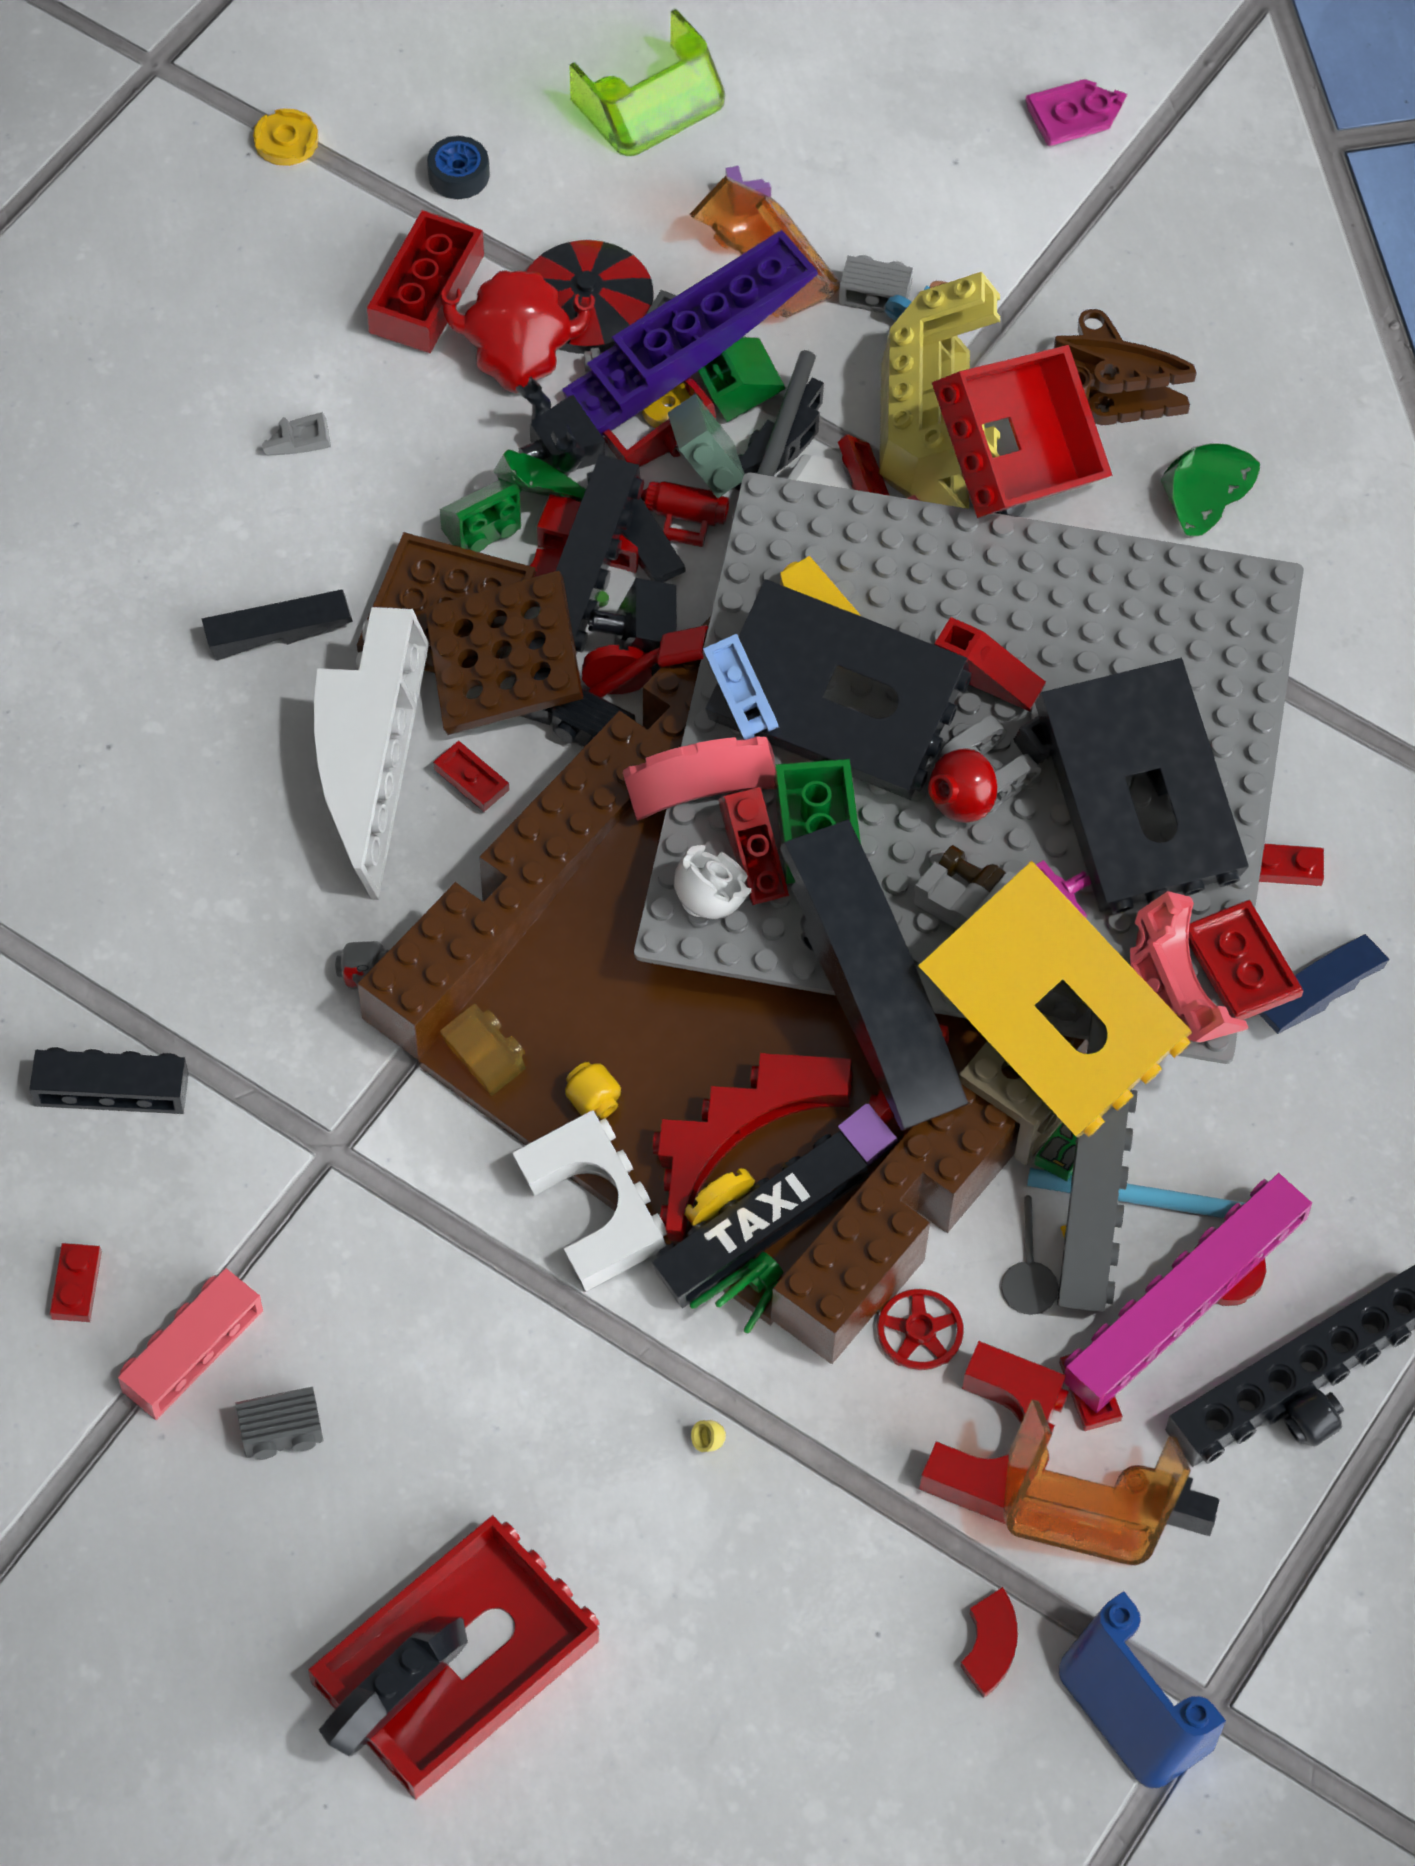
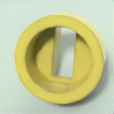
M702 1420L698 1421L692 1428V1444L700 1452L715 1451L721 1448L725 1442L726 1432L719 1422Z

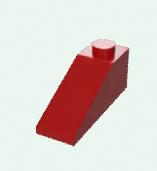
M550 494L537 525L538 547L545 549H563L565 547L581 502H577L570 497H559ZM621 534L619 540H622L619 557L617 560H611L609 566L636 573L638 570V547Z

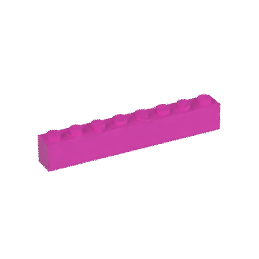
M1280 1173L1275 1175L1269 1182L1266 1179L1260 1181L1251 1191V1198L1244 1205L1237 1203L1227 1212L1224 1217L1225 1222L1219 1228L1210 1227L1198 1240L1199 1246L1191 1253L1187 1250L1181 1253L1171 1266L1173 1269L1165 1277L1162 1275L1156 1276L1145 1289L1146 1294L1139 1301L1135 1299L1130 1300L1120 1310L1118 1314L1120 1318L1111 1326L1107 1323L1101 1326L1091 1338L1092 1343L1084 1351L1078 1348L1067 1358L1064 1363L1066 1366L1064 1383L1095 1413L1100 1411L1307 1220L1312 1202Z

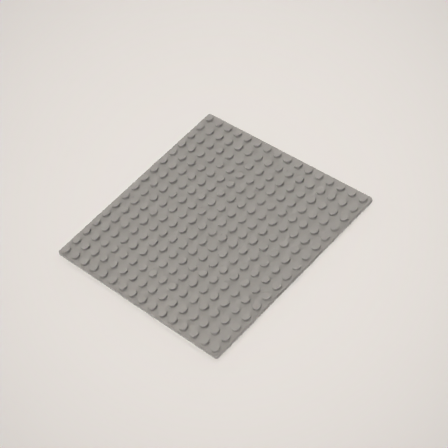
M746 473L743 476L704 648L737 634L739 636L764 580L767 579L780 584V573L787 565L795 561L800 562L810 556L862 617L933 645L949 618L953 617L984 631L1046 681L1042 692L1182 658L1249 864L1247 870L1240 876V881L1224 887H1219L1218 882L1205 885V890L1189 895L1194 902L1190 923L1249 899L1253 906H1256L1304 571L1302 565L997 513L977 518L973 509L762 474ZM704 651L681 747L723 738L736 737V740H744L739 731L711 721L708 718L705 708L714 691L717 680ZM839 666L836 667L823 695L825 699L877 719L892 715L899 703L896 691L890 686ZM971 685L968 686L965 693L959 691L954 704L958 705L955 717L950 726L944 724L939 736L943 738L940 751L935 759L929 758L924 769L928 771L926 782L920 792L915 790L911 800L852 777L861 846L902 933L934 1013L960 1018L966 1017L918 966L957 930L914 905L915 885L934 862L939 864L945 851L951 845H954L965 852V861L980 868L995 864L999 865V868L1005 872L1009 870L1017 874L1031 860L1035 864L1044 860L1054 874L1065 881L1076 876L1081 871L1086 872V876L1088 875L1051 756L1049 760L1045 759L1043 764L1039 763L1038 766L1041 768L1040 775L1031 785L991 809L981 820L971 823L955 822L946 818L934 805L928 791L930 776L935 764L941 758V750L951 739L984 718L994 716L1006 729L1007 733L1004 739L995 748L984 754V756L996 770H999L1023 755L1014 743L1013 738H1015L1014 736H1016L1021 726L1038 716L1035 703L1029 712ZM771 745L775 764L814 762ZM1146 772L1136 774L1129 791L1142 832L1151 841L1158 843L1167 842L1175 836L1177 831V822L1168 794L1158 796ZM761 789L784 874L774 789ZM742 791L704 797L667 808L635 944V958L648 963L835 995L815 952L810 950L801 939L803 931L800 920L804 913L791 889L794 883L786 884L789 893L787 897L752 905L748 895L731 915L719 919H708L689 914L683 908L674 888L675 870L683 856L692 846L705 845L704 852H708L716 857L720 852H723L736 861L726 833L718 799ZM957 873L952 876L953 879L965 885V887L969 884ZM1091 885L1074 893L1076 902L1087 914V920L1131 966L1130 948L1136 946L1138 926L1135 924L1138 911L1148 905L1147 900L1134 903V908L1131 910L1113 914L1112 910L1099 911ZM1189 946L1193 969L1202 989L1216 1006H1224ZM1091 1009L1076 1022L1043 1014L1061 1035L1088 1040ZM1237 1033L1201 1043L1189 1040L1191 1044L1178 1056L1229 1064L1234 1057Z

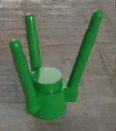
M761 1252L755 1259L751 1258L742 1268L690 1303V1307L692 1309L697 1308L736 1281L738 1282L715 1302L716 1307H722L748 1284L757 1292L764 1288L766 1290L744 1327V1332L748 1334L771 1300L773 1288L784 1272L771 1256Z

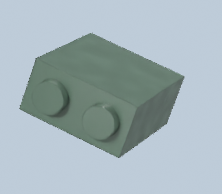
M696 393L668 412L680 452L717 498L742 482L745 474L734 442Z

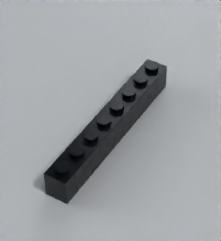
M602 454L598 456L556 571H560L564 580L576 654L577 652L582 653L584 651L588 638V632H585L588 625L590 612L592 609H599V601L596 600L600 590L605 591L609 584L611 571L608 568L611 560H617L622 546V540H619L622 530H628L633 517L632 503L634 499H640L644 488V480L640 477L639 465ZM535 638L530 643L529 649L536 650L541 648L546 638ZM539 669L534 679L543 680L547 678L551 669ZM515 677V680H514V683H513L512 687H513V686L515 685V683H516V680H517L516 677ZM557 706L521 715L520 717L551 725L552 714Z

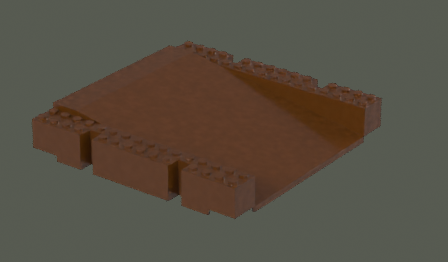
M711 616L701 626L707 625L709 627ZM705 633V638H704V643H703V647H702V652H703V648H704V645H705V640H706L707 633ZM701 660L661 667L643 686V726L619 711L479 856L482 901L455 882L357 983L361 1014L364 1021L419 1060V1067L524 1145H528L582 1116L565 1095V1088L568 1084L566 1078L573 1069L585 1062L591 1064L600 1063L606 1067L621 1087V1095L617 1100L618 1108L610 1116L606 1117L616 1136L610 1142L616 1153L624 1150L633 1167V1170L628 1172L633 1184L640 1181L651 1200V1202L645 1205L651 1216L657 1213L660 1216L662 1205H668L669 1192L664 1191L665 1170L672 1168L662 1167L658 1154H653L655 1131L661 1132L662 1119L708 1122L702 1121V1106L704 1098L710 1099L711 1086L757 1089L751 1088L752 1066H759L760 1053L851 1059L853 1078L850 1107L811 1109L780 1118L754 1131L722 1158L712 1170L700 1191L724 1174L733 1172L735 1176H738L737 1171L740 1168L746 1169L755 1180L754 1184L766 1177L769 1179L773 1178L782 1171V1166L788 1160L795 1156L803 1157L813 1150L812 1146L821 1137L827 1134L833 1136L839 1132L838 1126L862 1106L869 1104L872 1095L878 1096L881 1089L836 995L639 961L634 956L635 944L667 809L645 819L637 820L625 783L623 770L629 766L646 763L645 758L681 747ZM935 1013L938 1023L948 1027L949 1043L947 1047L959 1076L987 1040L968 1019ZM1063 1036L1075 1050L1086 1054L1088 1040ZM1006 1066L1002 1069L1004 1076L1009 1079L1021 1077L1011 1066ZM963 1084L961 1085L968 1101L966 1106L901 1131L896 1118H892L886 1125L896 1136L898 1143L870 1166L867 1164L869 1178L764 1251L778 1263L784 1274L777 1280L778 1283L773 1288V1296L760 1316L763 1321L770 1326L775 1322L830 1364H833L875 1313L877 1315L880 1314L885 1304L898 1293L925 1261L930 1221L948 1233L1015 1154L1020 1123ZM589 1173L569 1177L616 1211L618 1190L609 1180ZM696 1200L693 1205V1208L698 1204ZM690 1221L687 1224L685 1238L688 1237V1232L694 1227ZM667 1234L663 1236L666 1246L671 1243H675V1245L680 1243L669 1241ZM736 1281L735 1283H733L732 1285H730L729 1287H727V1288L724 1289L723 1291H724V1292H727V1291H728L731 1287H733L738 1281ZM748 1284L733 1299L753 1313L766 1290L763 1288L760 1292H757Z

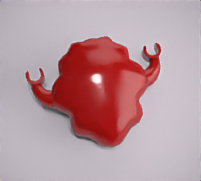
M520 270L513 272L499 271L491 280L480 285L477 292V302L466 311L465 315L459 313L456 309L462 295L459 288H457L456 292L457 299L453 301L445 297V287L440 295L447 323L455 332L464 335L477 348V367L481 372L492 376L505 390L515 394L518 393L516 387L518 385L525 387L530 376L538 381L552 374L557 364L556 351L569 340L582 335L590 322L591 309L595 302L594 296L590 294L589 306L582 307L578 303L579 295L577 294L573 300V308L578 315L570 320L568 314L558 305L557 289L547 283L540 273H527Z

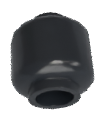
M1312 1388L1286 1407L1287 1417L1283 1421L1300 1445L1306 1442L1312 1447L1318 1446L1342 1429V1421L1339 1414L1344 1412V1409L1332 1392L1325 1395L1319 1389Z

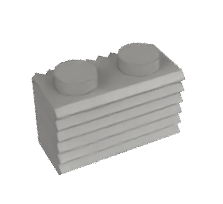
M848 255L840 282L839 304H846L848 307L852 305L854 308L859 307L860 309H872L874 312L877 310L880 313L885 312V304L890 297L900 295L908 299L912 285L913 267H908L898 261L890 263L876 261L866 255L857 257Z

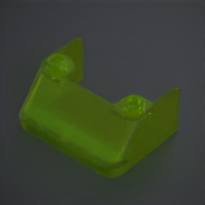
M676 8L671 11L670 46L680 61L634 86L629 87L621 78L615 76H606L592 82L575 62L569 65L570 100L609 144L623 156L639 155L720 111L725 104V89L705 39Z

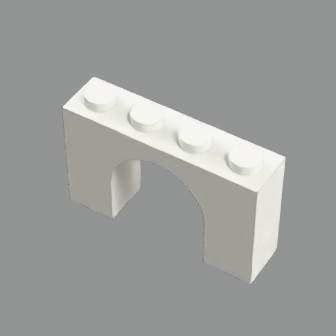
M593 1110L513 1152L514 1158L534 1196L571 1176L584 1173L602 1176L617 1188L618 1205L611 1220L598 1231L564 1248L585 1291L656 1255L666 1246L663 1236L667 1234L666 1227L659 1214L651 1216L645 1205L651 1202L642 1183L639 1181L633 1184L628 1172L633 1170V1167L624 1150L616 1153L610 1142L616 1136L607 1119L604 1118L599 1121Z

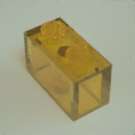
M474 1003L440 1030V1033L449 1049L492 1097L526 1069L521 1057L525 1052L514 1037L510 1036L506 1039L498 1029L502 1025L489 1009L483 1013Z

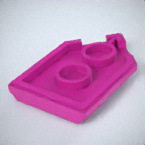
M1083 79L1026 95L1025 100L1027 108L1047 146H1052L1110 129L1127 98V93L1118 90L1111 92L1097 87V83Z

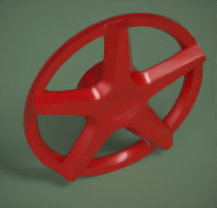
M911 1289L895 1295L885 1304L878 1318L877 1334L883 1350L896 1365L916 1370H928L949 1363L962 1344L964 1325L961 1314L948 1298L932 1290ZM924 1295L940 1300L952 1313L934 1318L926 1312ZM912 1296V1314L907 1319L887 1315L895 1303L903 1298ZM956 1323L957 1336L953 1346L947 1352L936 1337V1333ZM884 1326L903 1332L906 1335L897 1353L886 1339ZM919 1345L926 1346L937 1357L935 1360L926 1362L912 1361L908 1358Z

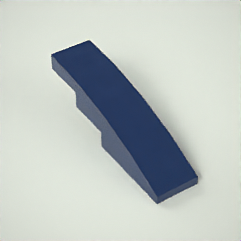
M1363 934L1295 975L1303 989L1302 997L1262 1012L1259 1015L1279 1034L1325 1011L1332 1000L1354 990L1360 980L1384 969L1390 959L1366 934Z

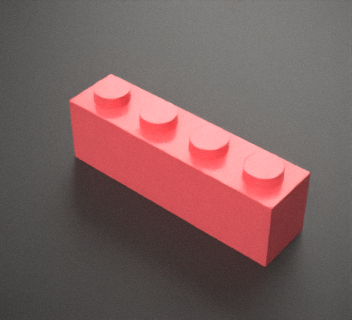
M227 1268L218 1276L210 1277L203 1285L201 1294L192 1303L187 1302L182 1305L175 1314L174 1321L165 1330L157 1331L150 1338L147 1348L137 1358L132 1357L124 1364L118 1377L122 1392L152 1418L157 1420L263 1312L260 1295Z

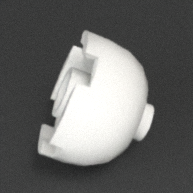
M705 845L692 846L683 856L675 870L674 888L683 908L693 916L708 919H719L731 915L751 892V888H747L744 883L748 877L746 872L736 861L723 852H720L716 857L708 852H704Z

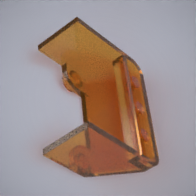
M725 176L690 213L693 219L711 226L715 232L713 237L719 245L725 249L731 247L739 251L741 255L780 230H783L815 267L818 275L772 313L773 316L788 318L833 297L840 289L839 280L786 210L773 198Z
M1032 1400L1009 1451L1003 1517L1009 1532L1019 1538L1126 1565H1139L1146 1562L1152 1556L1191 1472L1177 1438L1173 1436L1168 1437L1155 1468L1143 1465L1130 1466L1120 1473L1114 1487L1045 1470L1049 1461L1047 1445L1052 1432L1040 1402Z

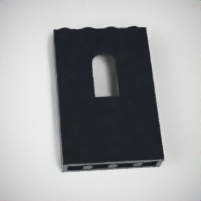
M765 579L738 638L779 727L772 731L765 729L754 734V736L767 737L771 745L814 762L850 759L852 777L911 800L915 790L920 792L926 782L928 771L924 769L929 758L935 759L940 751L943 738L939 736L944 724L950 726L955 717L958 705L954 704L959 691L965 693L969 686L972 672L969 671L968 658ZM839 666L890 686L896 691L899 703L892 715L877 719L825 699L823 695L836 667ZM717 682L705 708L708 718L711 721L739 731ZM758 707L744 712L748 721L761 715Z
M1182 658L1040 693L1035 706L1100 912L1112 910L1113 914L1123 913L1133 909L1134 903L1147 900L1149 904L1167 891L1173 893L1182 891L1183 895L1189 896L1205 890V885L1218 882L1219 887H1224L1240 881V876L1247 870L1249 864ZM1160 769L1177 822V831L1171 840L1158 843L1151 841L1144 835L1125 777Z

